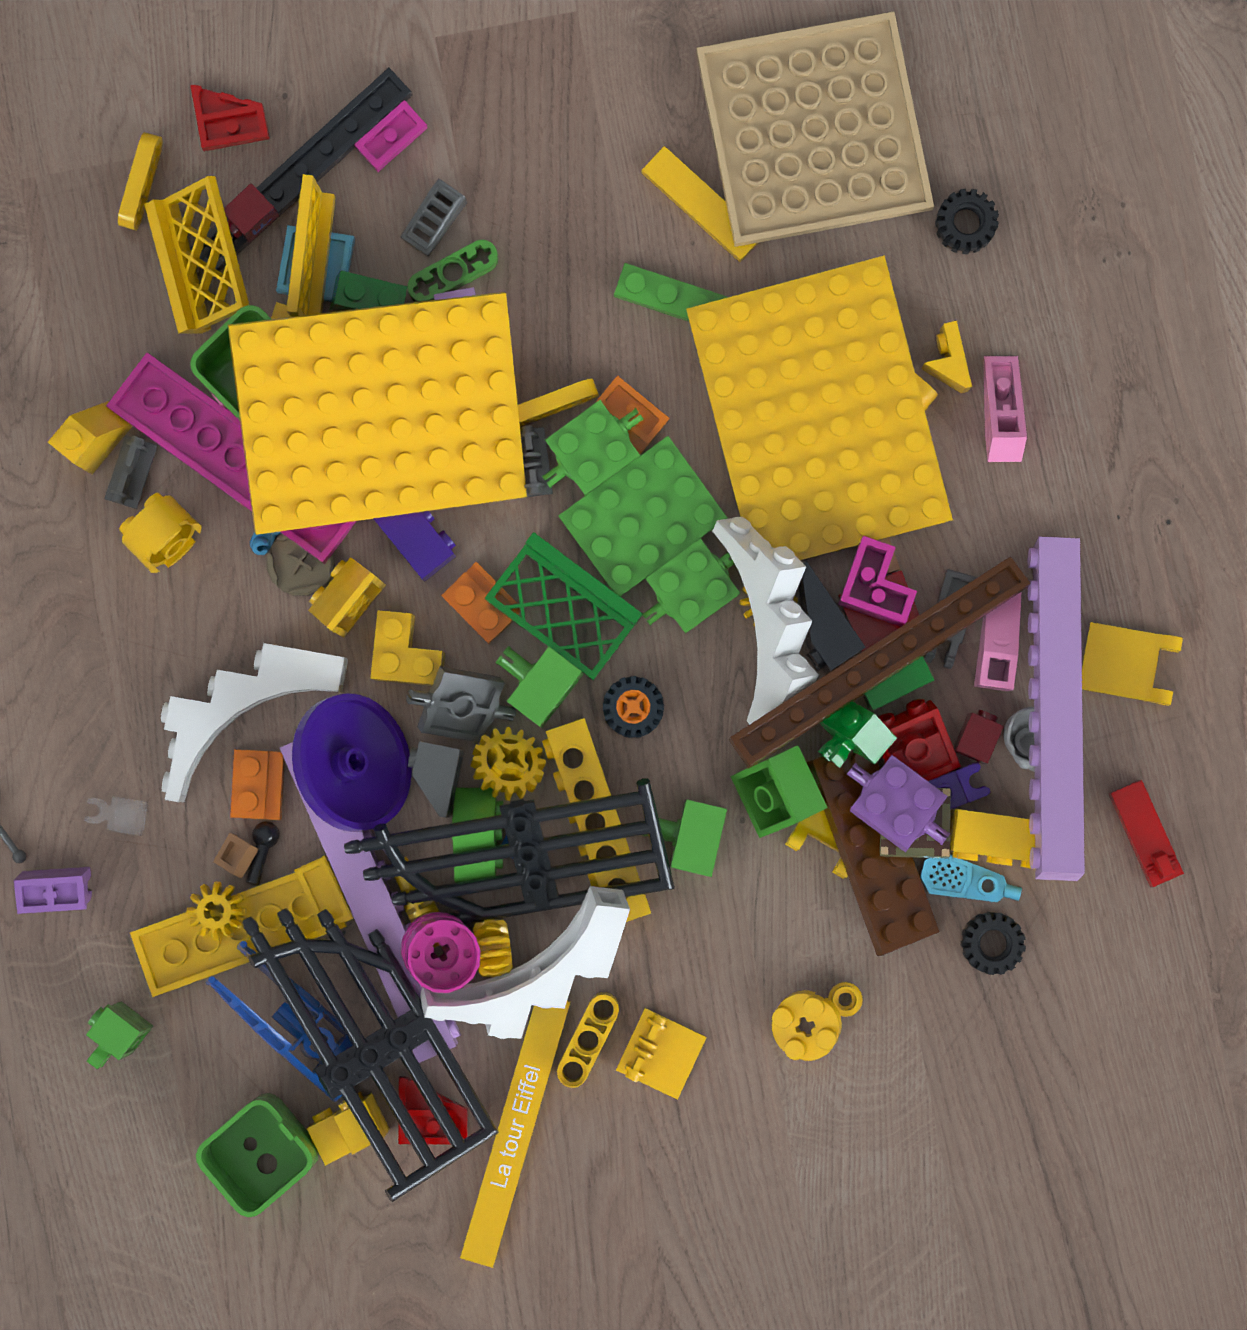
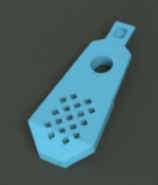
M950 855L949 859L927 858L923 862L920 878L929 894L998 902L1003 897L1017 901L1020 899L1022 888L1007 884L1003 875L963 859L953 858V855ZM986 879H990L994 884V888L990 892H984L982 889V883Z

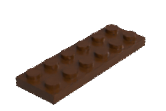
M853 751L849 752L846 761L840 768L831 760L827 761L823 756L806 762L828 807L824 809L876 955H886L939 933L940 931L913 857L880 856V833L850 812L851 807L860 797L863 786L848 776L847 773L856 763L870 775H873V773L880 770L878 762L873 764Z

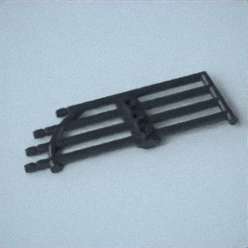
M642 778L636 782L638 789L636 792L537 809L534 800L510 801V804L500 805L501 815L390 834L386 824H378L373 828L375 837L344 843L346 854L383 849L392 863L381 865L380 868L376 866L363 870L365 881L401 876L416 888L415 890H410V892L404 891L392 895L393 905L402 906L408 905V903L435 901L459 911L460 913L453 912L448 914L459 918L463 924L582 905L588 890L559 895L555 880L651 863L656 865L658 878L602 888L623 890L625 897L675 889L651 783L648 778ZM637 805L642 806L645 821L545 838L540 822ZM503 828L506 830L509 844L411 861H406L398 849V846ZM645 834H648L652 848L651 850L551 866L548 851ZM513 857L517 871L510 874L434 886L419 874ZM521 886L524 901L482 907L458 896Z
M285 908L278 912L277 915L282 926L286 928L285 931L291 941L271 947L263 932L259 931V925L251 916L242 921L247 935L251 936L250 940L257 950V953L248 956L251 965L254 968H258L265 964L323 1062L322 1065L314 1069L320 1083L332 1100L339 1095L343 1096L394 1185L385 1190L391 1202L402 1197L499 1133L432 1018H424L421 1000L378 929L368 934L371 944L377 949V953L347 942L339 926L334 923L333 916L325 909L318 913L317 916L322 927H325V932L330 940L310 939L304 936L298 924L294 922L291 912ZM299 953L353 1046L336 1056L334 1055L279 959ZM315 953L339 954L382 1028L364 1038ZM360 962L388 972L409 1006L410 1011L393 1020ZM429 1040L480 1127L479 1130L463 1139L412 1052L413 1049ZM399 1058L452 1146L436 1158L383 1070L384 1067ZM370 1076L423 1164L422 1167L408 1176H405L354 1089L355 1085Z

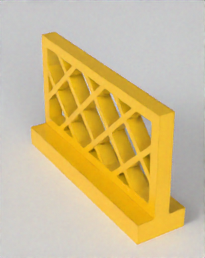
M303 174L286 318L321 314L323 310L336 197L331 193H322L313 175Z
M207 176L163 200L153 199L144 204L178 334H203L211 330V325L233 316L240 308L249 305L215 176ZM204 189L207 190L209 197L206 209L198 204ZM181 201L187 205L183 220L178 205ZM196 211L203 215L199 230L191 226ZM212 221L216 224L218 231L215 241L207 237ZM188 233L196 237L192 251L187 239ZM204 243L212 248L207 263L200 259ZM220 254L224 256L226 261L223 273L215 269ZM197 265L205 270L200 284L196 272ZM213 276L220 280L216 296L208 291ZM229 287L233 289L236 303L231 306L224 302ZM205 298L213 302L209 316L204 303Z

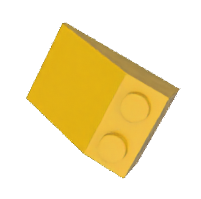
M352 557L347 562L341 560L330 574L333 580L326 589L321 586L309 601L312 606L308 611L328 629L345 638L386 586L379 578Z

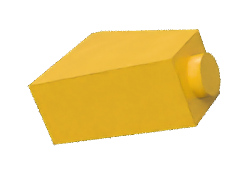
M109 401L70 415L48 441L51 446L73 464L92 475L132 428V425L106 407Z

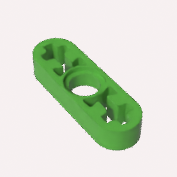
M477 240L412 275L409 279L408 292L414 302L435 300L434 294L455 291L492 271L498 263L497 250L491 242ZM482 249L485 253L490 251L491 254L488 256L489 262L483 264L481 260L471 264L474 271L469 273L466 263L461 258L467 256L470 262L477 258V250ZM458 264L463 269L461 278L457 281H448L443 275L447 265ZM437 272L440 282L445 287L439 289L438 284L435 283L428 288L429 295L424 296L421 292L415 294L414 291L418 289L417 283L422 280L425 284L435 281L432 274Z

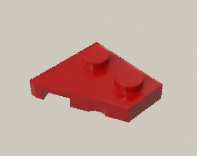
M190 85L201 148L204 152L270 139L262 103L249 99H238L234 95L224 92H213L203 89L199 85Z
M400 1076L399 1097L427 1145H451L414 1081L406 1076ZM437 1093L463 1139L468 1137V1108ZM398 1123V1144H410Z

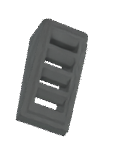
M438 178L402 233L401 238L429 257L467 204L466 197ZM441 194L453 202L451 207L438 199ZM432 206L445 213V217L442 219L430 211ZM424 217L438 226L436 231L422 222ZM417 228L431 237L428 243L414 234Z

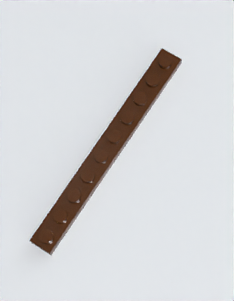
M1010 556L731 736L729 742L748 769L1021 593L1031 583Z

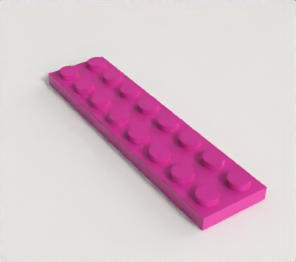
M146 353L106 407L252 512L240 421L230 411L220 406L216 401L149 353ZM357 521L280 531V533L325 564Z

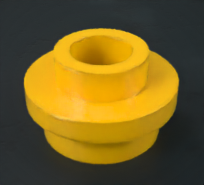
M849 982L836 984L828 995V999L834 1003L840 1016L843 1017L856 1014L862 1006L863 998L861 991L857 986ZM842 993H849L851 995V1002L848 1005H841L839 1003V996Z

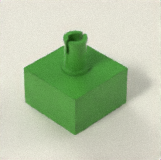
M508 646L503 653L513 663L511 664L501 655L495 663L520 681L518 683L519 686L507 702L539 727L543 728L581 679L583 673L551 647H548L540 659L532 665Z
M798 745L761 761L749 769H744L730 776L759 838L796 824L828 808Z
M685 799L681 819H678L677 822L659 818L663 839L672 842V846H674L670 863L671 868L712 877L727 809Z

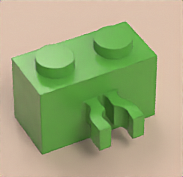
M122 1001L113 1005L108 1004L104 1009L100 1007L88 1022L92 1027L86 1036L99 1046L91 1054L87 1062L98 1070L105 1065L111 1055L117 1060H121L133 1054L153 1028V1025Z

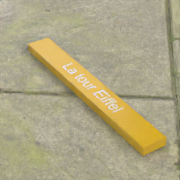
M567 1000L564 1009L533 1007L498 1126L499 1133L494 1140L460 1256L461 1259L491 1268L494 1266L571 1001Z

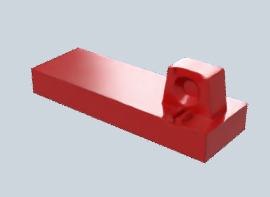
M1135 781L1108 793L1150 887H1155L1184 874L1143 781Z

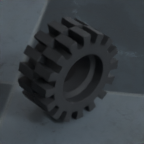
M965 188L960 189L956 194L953 192L942 203L936 215L935 227L938 228L936 234L938 238L941 237L943 239L942 244L945 247L948 245L952 247V252L957 253L959 250L962 251V254H969L970 251L976 253L982 247L985 248L995 235L999 224L997 221L999 213L998 210H994L996 205L994 201L991 200L989 202L986 199L987 194L983 192L982 195L977 194V189H971L970 192H966ZM961 210H971L979 217L980 225L975 232L965 234L956 228L954 217Z
M987 912L976 915L975 919L967 923V928L963 929L961 947H963L964 952L962 953L969 961V964L977 970L989 975H1002L1006 971H1012L1016 968V963H1020L1023 959L1021 955L1026 950L1024 945L1025 935L1021 932L1020 929L1022 928L1011 917L1001 913ZM990 930L1000 931L1006 939L1004 951L995 957L987 956L980 947L982 936Z

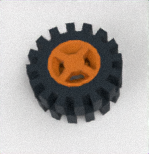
M631 676L621 678L610 686L604 696L603 713L609 727L624 737L639 738L651 733L659 725L663 717L664 702L661 692L654 683L643 677Z

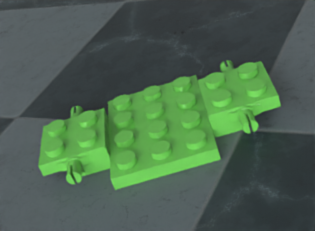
M599 400L545 439L555 453L558 465L545 475H542V477L547 481L557 474L547 482L551 488V486L567 476L575 481L585 496L558 516L612 591L622 596L646 579L655 591L658 603L643 613V617L646 619L654 612H657V614L647 620L651 626L667 613V615L677 621L686 634L741 594L731 581L729 571L727 570L735 564L732 559L729 560L730 554L727 552L719 558L710 552L701 537L714 529L717 520L728 518L669 436L640 455L631 443L627 431L644 420L641 414L629 422L630 419L639 414L638 410L634 408V410L619 420L610 414L602 401Z

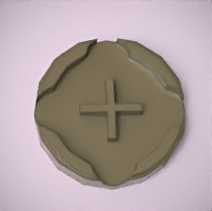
M283 534L275 540L267 554V571L272 582L283 592L293 596H310L321 586L325 587L330 582L332 577L330 574L335 568L334 554L323 564Z

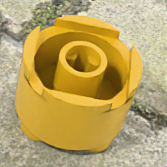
M159 492L151 495L144 503L145 508L135 517L127 518L119 528V531L123 534L122 543L151 573L160 572L156 567L162 564L169 568L179 561L196 542L192 538L195 530L199 534L201 532V525L174 497L170 495L162 496Z

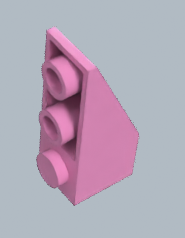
M1021 593L983 617L974 687L1001 691L1014 690L1019 649Z

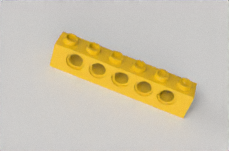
M585 718L545 731L548 738L542 740L548 760L555 758L559 771L553 772L558 790L559 792L566 790L570 803L581 801L574 793L575 786L580 781H589L593 785L594 795L591 799L611 796ZM569 749H578L583 755V762L577 768H568L564 763V754ZM616 809L596 812L604 817L605 827L621 825ZM590 814L568 817L570 824L577 822L579 831L588 830L585 821ZM626 838L578 846L581 857L588 855L589 860L597 859L598 849L606 845L614 848L616 855L631 853ZM636 866L587 874L591 886L607 887L608 883L615 878L623 879L626 883L640 881ZM645 894L626 897L630 908L626 922L651 914Z

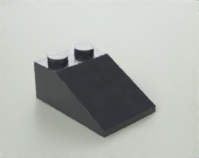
M805 562L806 568L799 583L802 610L812 620L806 635V644L810 650L806 656L816 671L823 669L825 674H827L864 649L865 646L809 563Z

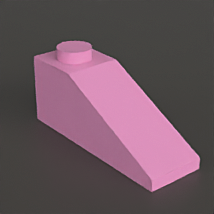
M984 356V414L987 461L1022 462L1027 433L1018 356Z

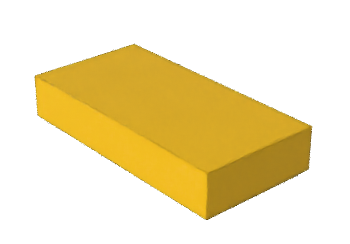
M327 855L294 870L321 932H325L326 929L322 927L317 914L325 909L331 913L334 923L337 925L354 918Z

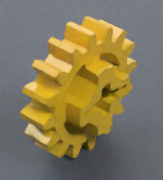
M506 727L504 734H500L495 728L492 730L490 737L483 735L479 742L480 745H475L472 753L474 757L470 763V767L476 769L473 778L474 780L483 779L481 786L483 791L489 787L494 789L492 792V797L494 798L502 792L505 794L507 801H510L513 793H516L522 799L525 796L526 789L533 793L537 782L540 783L544 775L542 770L546 765V760L540 758L543 749L542 747L533 748L535 738L531 737L525 740L523 738V730H520L517 735H513L510 727ZM487 762L492 766L491 769H489Z

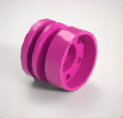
M430 912L419 916L407 927L402 937L401 955L405 967L422 987L432 992L450 993L463 988L474 978L480 966L481 951L477 938L459 918L446 912ZM437 942L443 946V954L441 956L433 953V945Z

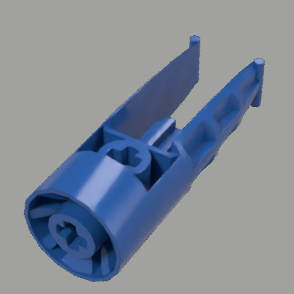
M242 941L237 945V949L247 958L257 953L247 946L246 941ZM265 964L258 967L276 984ZM211 976L206 980V985H211L219 996L266 1043L330 1098L320 1083L315 1070H309L290 1053L299 1045L305 1057L319 1062L315 1068L323 1064L316 1050L312 1051L310 1049L311 1042L288 1003L284 1002L271 1017L296 1039L293 1044L288 1042L215 977ZM290 978L311 1016L315 1017L314 1021L316 1024L324 1017L344 1035L335 1043L334 1037L329 1030L318 1027L334 1055L336 1056L353 1046L337 1018ZM339 1095L338 1097L334 1098L332 1101H333V1102H336L339 1098L342 1097V1095Z

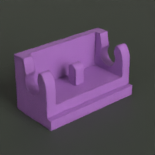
M90 867L22 871L14 880L17 914L86 909L87 903L92 897V891H88L87 887L88 880L91 877Z

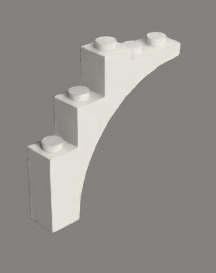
M734 517L717 520L713 532L727 549L740 573L749 597L755 622L758 648L757 679L754 699L747 718V722L750 725L815 683L819 674L799 654L812 623L809 616L793 601L806 566L787 546L773 548L751 526L748 520L744 517Z
M263 643V649L257 650L254 660V670H258L257 677L217 670L216 677L211 676L208 684L207 695L212 697L211 703L170 696L169 703L165 702L163 705L161 722L165 723L164 730L177 732L176 739L172 738L170 741L168 758L172 759L170 772H165L162 781V792H166L165 800L185 802L192 775L204 752L219 733L241 714L265 701L290 693L315 690L342 692L348 659Z
M590 886L580 910L567 929L548 948L527 963L511 970L510 973L477 983L466 984L463 988L450 993L432 992L422 987L420 1000L424 1018H432L437 1021H463L469 1024L483 1023L486 1026L488 1036H495L500 1039H521L531 1005L545 1009L551 1007L564 1009L575 975H581L585 978H608L630 911L623 890Z

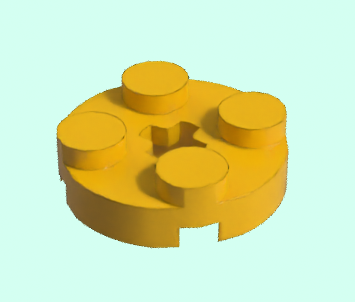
M802 990L788 995L780 1003L772 1016L774 1039L786 1056L792 1060L812 1061L824 1057L834 1047L841 1032L842 1021L834 1003L828 998L824 999L820 995H816V992ZM805 1017L807 1022H814L815 1026L811 1029V1034H806L805 1031L800 1030V1018Z

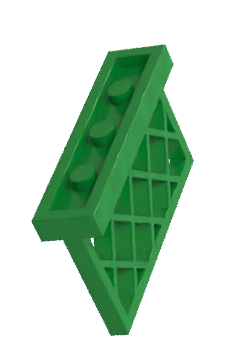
M534 532L484 598V600L544 645L555 650L593 681L643 615V613ZM526 556L538 563L540 577L520 579L518 566ZM543 568L550 572L552 575L544 576ZM515 571L516 580L508 581ZM559 579L565 583L567 597L547 600L545 581ZM541 582L543 600L523 603L521 584ZM517 585L520 604L505 606L495 598L502 587ZM570 588L577 592L579 595L571 596ZM586 599L593 604L594 618L574 620L572 601ZM568 602L571 621L550 623L548 605ZM544 605L547 624L537 626L529 624L525 619L524 608ZM597 608L607 616L598 617ZM520 609L521 617L514 613L512 610ZM614 620L624 628L616 639L602 641L599 622ZM595 622L598 641L578 644L575 625ZM571 626L574 645H557L553 642L551 628ZM548 629L549 638L539 630ZM612 644L604 654L602 645ZM599 646L600 661L591 670L580 662L579 648ZM575 649L576 658L565 650Z

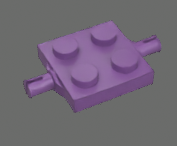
M893 755L873 775H870L856 763L847 773L848 776L863 786L861 795L851 807L850 812L905 853L912 843L924 835V833L935 839L940 845L951 834L934 822L938 809L948 796Z

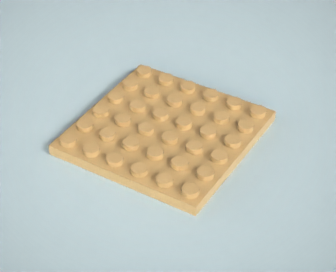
M895 12L696 48L735 247L933 210L934 203Z

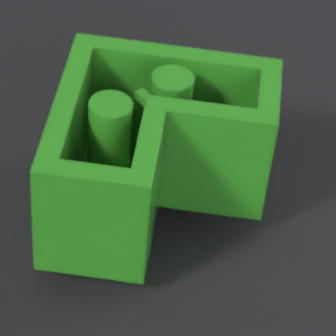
M456 788L452 823L501 815L500 805H504V801H497V797H492L494 790L492 788L484 791L481 788ZM503 829L452 837L453 853L497 846V840H502ZM504 859L454 867V882L497 876V869H503Z

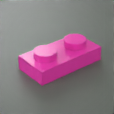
M404 100L356 142L354 146L371 166L379 172L428 127Z

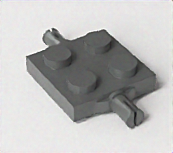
M440 666L429 692L410 689L408 691L409 695L407 694L406 696L408 704L424 706L417 727L421 733L480 742L481 737L485 735L487 728L495 718L513 721V716H516V709L514 707L499 705V697L505 684L499 676Z

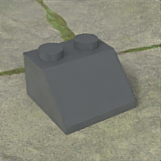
M419 741L418 748L412 747L408 767L414 768L412 776L440 817L449 818L452 815L455 792L465 751Z

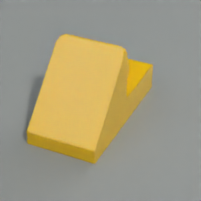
M957 321L944 323L940 328V334L936 335V341L940 355L945 354L946 358L925 362L921 369L959 393H966L971 389L972 383Z

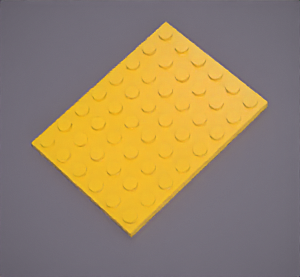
M885 255L686 309L740 517L748 520L751 526L773 548L787 546L795 553L799 560L857 546L862 536L880 540L953 520Z
M505 292L228 325L253 524L256 535L527 497L524 486L526 483L507 296Z

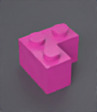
M862 536L838 605L900 627L905 625L917 591L885 580L896 547Z

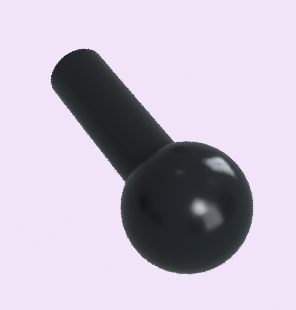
M267 821L257 824L252 832V838L256 844L255 847L259 850L250 864L246 883L259 886L269 848L273 847L279 840L277 826Z

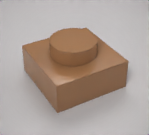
M230 832L213 862L242 879L259 849Z

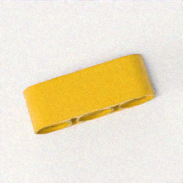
M600 992L591 998L559 1062L557 1069L558 1079L566 1087H579L586 1081L617 1019L619 1004L616 997L611 993ZM599 1000H608L613 1005V1013L605 1018L599 1017L594 1012L595 1003ZM582 1032H594L598 1037L596 1046L593 1048L581 1046L578 1037ZM577 1062L583 1069L582 1075L577 1079L568 1078L563 1072L565 1064Z

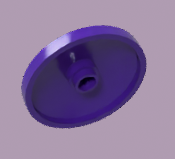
M339 694L313 705L299 722L292 746L294 776L304 800L313 812L323 821L337 829L361 832L373 829L378 824L388 823L403 807L411 785L412 768L408 767L410 752L404 734L391 714L377 702L358 694Z

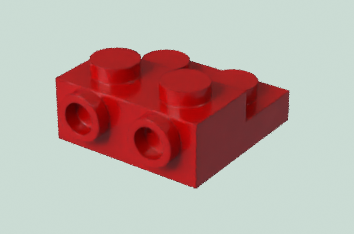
M916 699L906 705V711L894 716L893 713H885L878 716L885 726L897 737L881 756L884 763L893 755L927 781L961 767L940 712L931 700L925 702L924 699Z

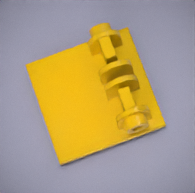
M645 1008L616 1071L625 1074V1077L632 1081H639L678 1100L707 1037Z

